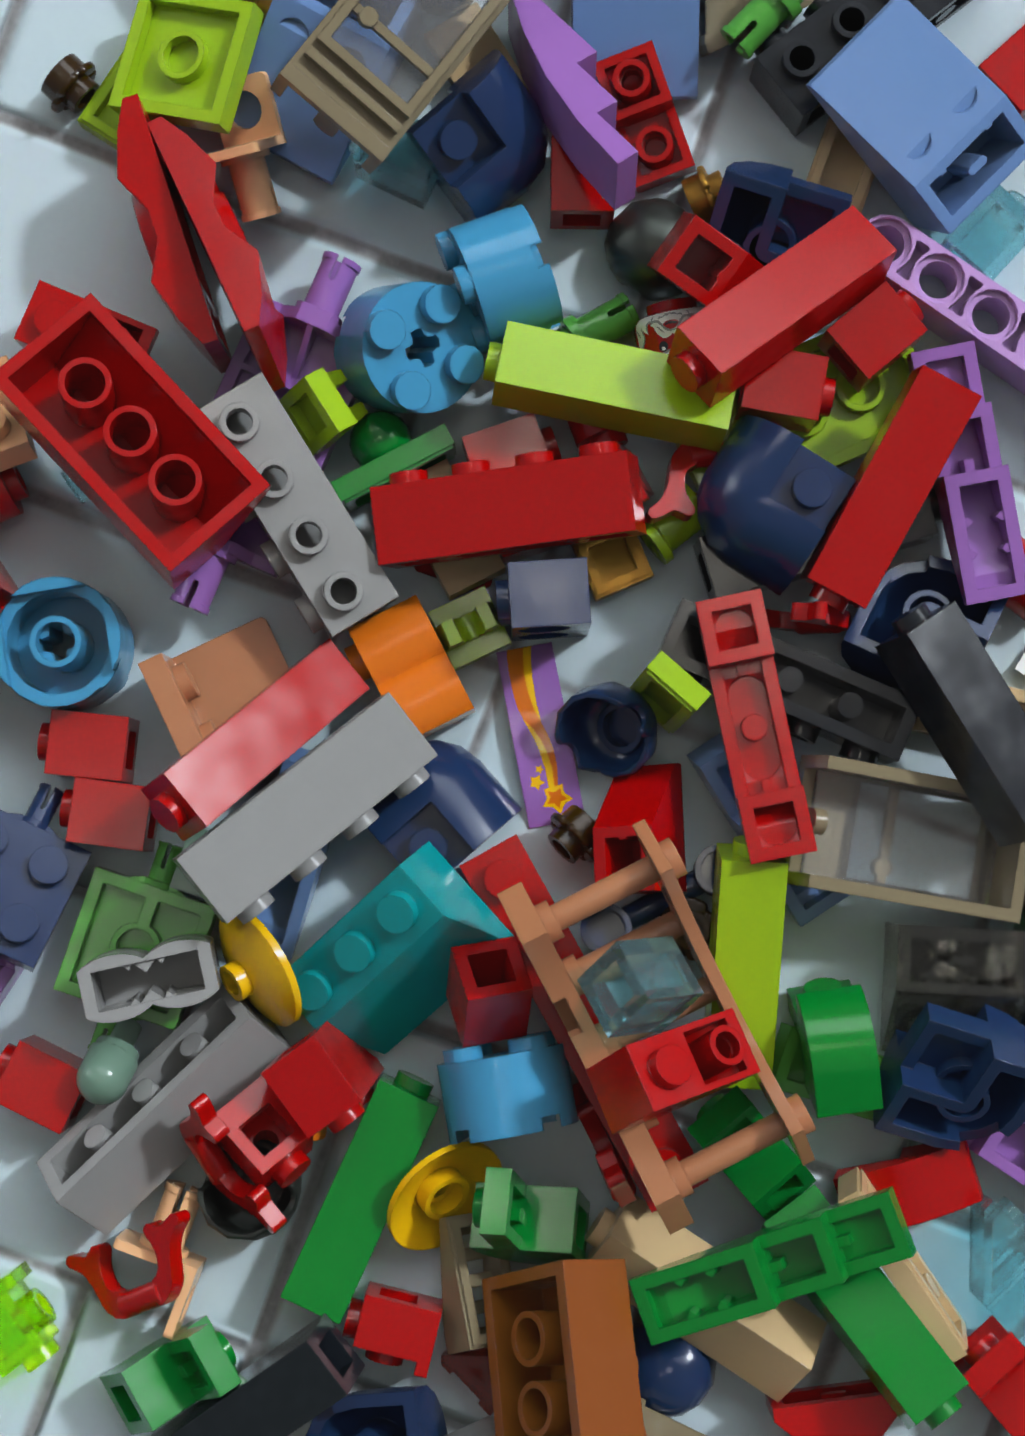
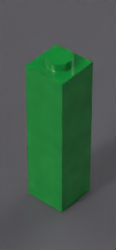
M398 1070L395 1078L383 1073L281 1293V1298L321 1316L326 1313L332 1322L340 1325L387 1222V1209L391 1197L401 1180L411 1170L439 1108L441 1099L430 1095L434 1087L433 1084L404 1070Z
M814 1184L762 1224L761 1230L829 1207L831 1204ZM879 1267L849 1276L842 1284L806 1294L908 1430L923 1420L932 1431L963 1406L955 1394L968 1385V1381Z

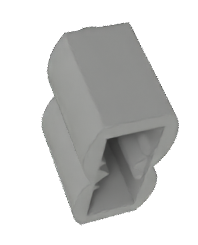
M203 934L178 935L162 941L150 951L138 948L111 950L93 958L76 973L85 1017L89 1021L99 1023H115L134 1018L152 1005L165 1008L192 1006L210 998L222 985L214 938Z

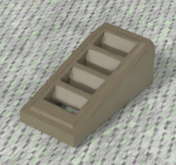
M472 1213L439 1219L443 1327L448 1355L488 1347L486 1326L479 1327L477 1314L484 1313L483 1299L474 1301L472 1288L481 1287L482 1279L512 1272L510 1261L483 1255L469 1247L464 1248L462 1235L471 1233ZM483 1259V1272L469 1274L467 1262Z

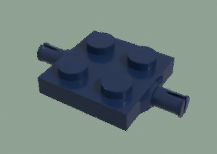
M40 783L39 789L25 815L7 813L0 810V959L9 961L30 972L34 971L92 855V852L60 838L48 827L61 803L64 793L55 787L45 808L42 809L51 791V785L46 783Z

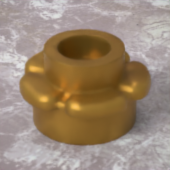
M698 166L696 169L697 173L682 180L681 183L693 213L709 224L723 177L719 170L708 175L703 166Z

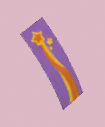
M552 642L496 652L529 829L551 825V815L553 813L562 814L571 805H576L584 810L573 751L568 745L556 743L554 735L557 712L564 703Z

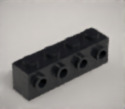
M814 0L803 13L804 21L789 32L784 27L778 28L754 51L757 57L755 58L749 81L794 137L826 114V111L807 88L806 84L890 0ZM972 0L908 1L937 28Z
M682 598L676 607L657 654L662 650L698 683L712 690L695 603ZM771 636L775 651L774 661L791 737L810 744H815L818 736L841 745L838 756L842 758L877 764V761L883 764L899 761L918 717L902 691Z

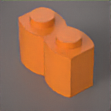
M417 595L348 629L354 644L344 648V651L352 667L364 681L372 678L381 696L389 692L424 738L475 713V709Z

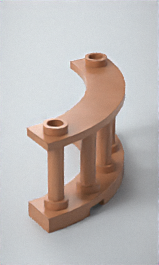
M643 819L632 826L646 857L550 906L547 900L534 906L522 882L498 893L497 896L586 1069L622 1047L634 1043L716 1001L721 1012L733 1008L761 1071L755 1074L754 1077L774 1113L681 1161H678L676 1155L663 1161L648 1132L649 1129L659 1125L657 1118L618 1132L661 1219L671 1235L694 1223L683 1201L684 1198L695 1193L692 1188L693 1185L786 1137L804 1166L815 1160L806 1135L815 1131L816 1127L797 1093L788 1098L785 1097L747 1026L678 882V879L687 875L688 872L676 847L669 837L658 842L647 822ZM658 882L671 910L670 912L578 959L575 958L574 954L563 959L559 957L553 943L565 937L562 930ZM681 936L684 937L703 977L610 1025L606 1019L595 1025L593 1024L580 998L581 995L591 990L589 983Z

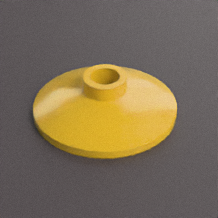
M237 916L228 924L219 921L221 948L226 962L225 965L220 967L219 972L222 983L228 993L236 1001H242L246 998L258 1012L279 1026L287 1027L297 1022L302 1013V999L298 982L286 955L270 931L257 917L244 925Z
M470 1141L451 1144L433 1152L415 1165L395 1189L387 1209V1227L396 1242L410 1250H429L440 1247L439 1219L472 1213L476 1182H485L486 1167L502 1168L498 1156L491 1148L482 1143H470Z

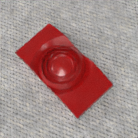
M138 94L122 98L117 129V179L132 194V203L137 222L153 265L151 283L173 315L175 321L199 352L221 374L225 373L232 356L178 192L148 127L147 122L151 120Z
M163 117L147 122L178 195L261 372L274 392L284 388L287 370L284 315L278 312L274 306L258 250L247 242L244 231L224 192H220L216 184V162L185 132Z

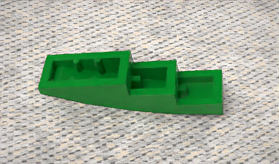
M893 1186L695 1253L632 1277L628 1282L650 1344L653 1346L775 1309L782 1301L842 1284L849 1276L911 1258L917 1250Z

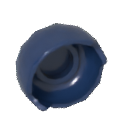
M606 682L587 686L570 697L557 712L554 735L556 743L568 745L577 758V767L580 770L600 772L605 776L617 778L635 774L653 756L657 746V720L650 704L639 692L617 682Z
M643 1322L633 1325L635 1351L639 1365L641 1398L646 1400L645 1406L669 1418L682 1416L699 1406L714 1384L716 1361L681 1337L651 1346Z

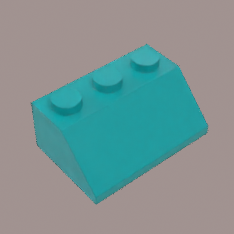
M428 841L398 865L291 965L301 993V1014L314 1029L328 1021L360 1046L386 1054L448 1000L446 991L451 947L514 935Z

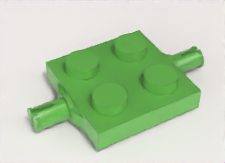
M159 840V846L148 876L130 877L101 866L95 867L56 978L54 990L81 998L76 973L93 958L105 952L120 948H138L150 951L162 941L183 934L211 936L217 915L204 901L189 897L183 891L169 887L177 866L172 859L181 853L183 847ZM152 1005L146 1011L131 1019L135 1021L145 1020L175 1030L181 1023L186 1007L165 1008ZM97 1022L91 1042L87 1048L89 1049L90 1045L96 1042L99 1036L110 1035L116 1022Z

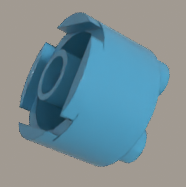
M522 204L511 208H504L434 235L445 269L447 271L452 269L455 283L448 286L456 290L463 304L470 308L476 319V322L470 328L477 349L482 351V354L488 353L490 341L503 344L507 321L546 329L560 326V322H563L561 301L550 263L545 265L536 246V244L542 243L528 211Z
M419 281L381 286L368 290L358 296L348 306L343 317H346L342 324L340 335L335 338L334 359L337 370L341 369L348 379L344 383L345 387L355 398L381 411L391 413H433L441 411L461 399L472 383H475L484 371V357L482 351L477 349L470 328L476 322V319L470 308L463 304L456 290L444 284ZM410 347V351L407 353L406 356L405 349Z
M67 577L36 579L21 586L11 595L12 598L0 613V677L19 696L34 704L51 709L83 711L104 703L125 687L134 659V638L126 616L110 598L89 585ZM63 632L75 638L74 647L67 649L66 658L53 653V645L63 642Z
M551 1030L507 1040L508 1050L493 1053L491 1043L465 1048L457 1046L453 1047V1049L442 1051L444 1063L437 1064V1071L450 1144H459L468 1137L470 1143H477L544 1131L543 1123L557 1121L556 1114L560 1116L561 1127L579 1121L569 1063L565 1057L563 1043L558 1044L555 1042Z

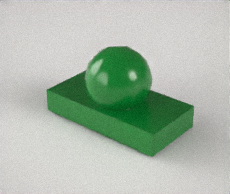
M386 411L367 413L354 425L350 433L349 446L351 453L361 467L332 481L331 484L346 510L351 513L371 502L369 487L390 484L389 474L406 470H425L445 459L448 462L455 459V455H457L455 442L445 423L412 440L409 427L399 416Z

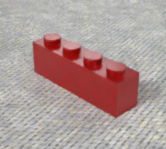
M604 441L579 446V457L554 460L553 451H535L515 455V466L491 469L490 461L476 460L451 465L452 475L428 479L427 470L422 469L389 474V485L369 487L378 566L399 569L647 535L638 457L628 450L619 451L618 442Z

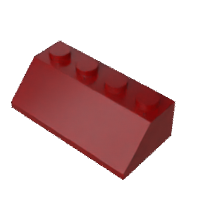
M92 293L83 298L0 367V403L173 589L177 588L223 548L271 489V485Z

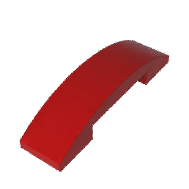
M761 588L695 602L714 704L750 864L817 851L805 790L800 782L775 666V651Z

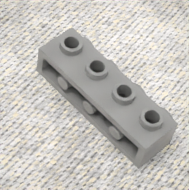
M262 372L200 408L207 418L271 485V489L244 522L246 524L254 518L257 519L269 539L259 545L279 579L290 573L303 595L294 600V603L313 634L324 628L329 638L333 639L399 597L382 567L378 566V560Z
M388 692L371 702L172 860L221 922L228 924L237 916L244 925L275 901L269 890L290 874L295 882H298L319 867L328 858L321 848L341 832L349 841L377 820L379 815L373 807L391 792H394L400 800L426 781L430 774L424 766L438 756V754Z
M222 984L214 995L204 1001L138 1064V1068L125 1094L119 1100L108 1105H95L36 1162L56 1203L107 1236L192 1154L179 1128V1124L190 1115L188 1105L200 1094L205 1093L217 1112L261 1076L260 1073L278 1055L291 1047L276 1024L258 1012L246 998L242 1001H236Z

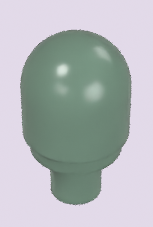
M128 1019L116 1022L110 1035L99 1036L96 1042H93L87 1050L77 1071L76 1084L80 1094L90 1103L108 1105L116 1102L125 1094L138 1068L139 1053L134 1048V1045L142 1031V1027L137 1021Z

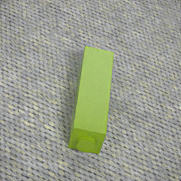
M507 321L503 344L490 341L483 380L494 382L491 405L716 452L719 451L728 432L735 396L734 391L709 408L695 392L687 391L678 383L672 373L671 366L667 363L669 354Z
M744 835L733 838V843H716L709 950L773 1073L789 863L785 857L750 864ZM716 1001L705 1006L704 1018L721 1012ZM754 1075L726 1087L734 1088L737 1085L740 1089L761 1090Z

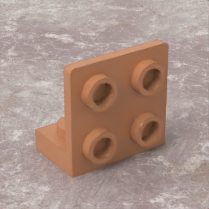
M263 617L254 619L174 658L159 653L138 663L180 756H183L289 669L271 627Z

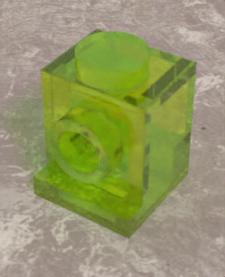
M26 1261L0 1279V1374L2 1377H5L21 1364L30 1373L61 1349L53 1338L59 1332V1329L53 1322L56 1320V1313L52 1304L39 1289L32 1288L30 1290L23 1281L32 1272Z

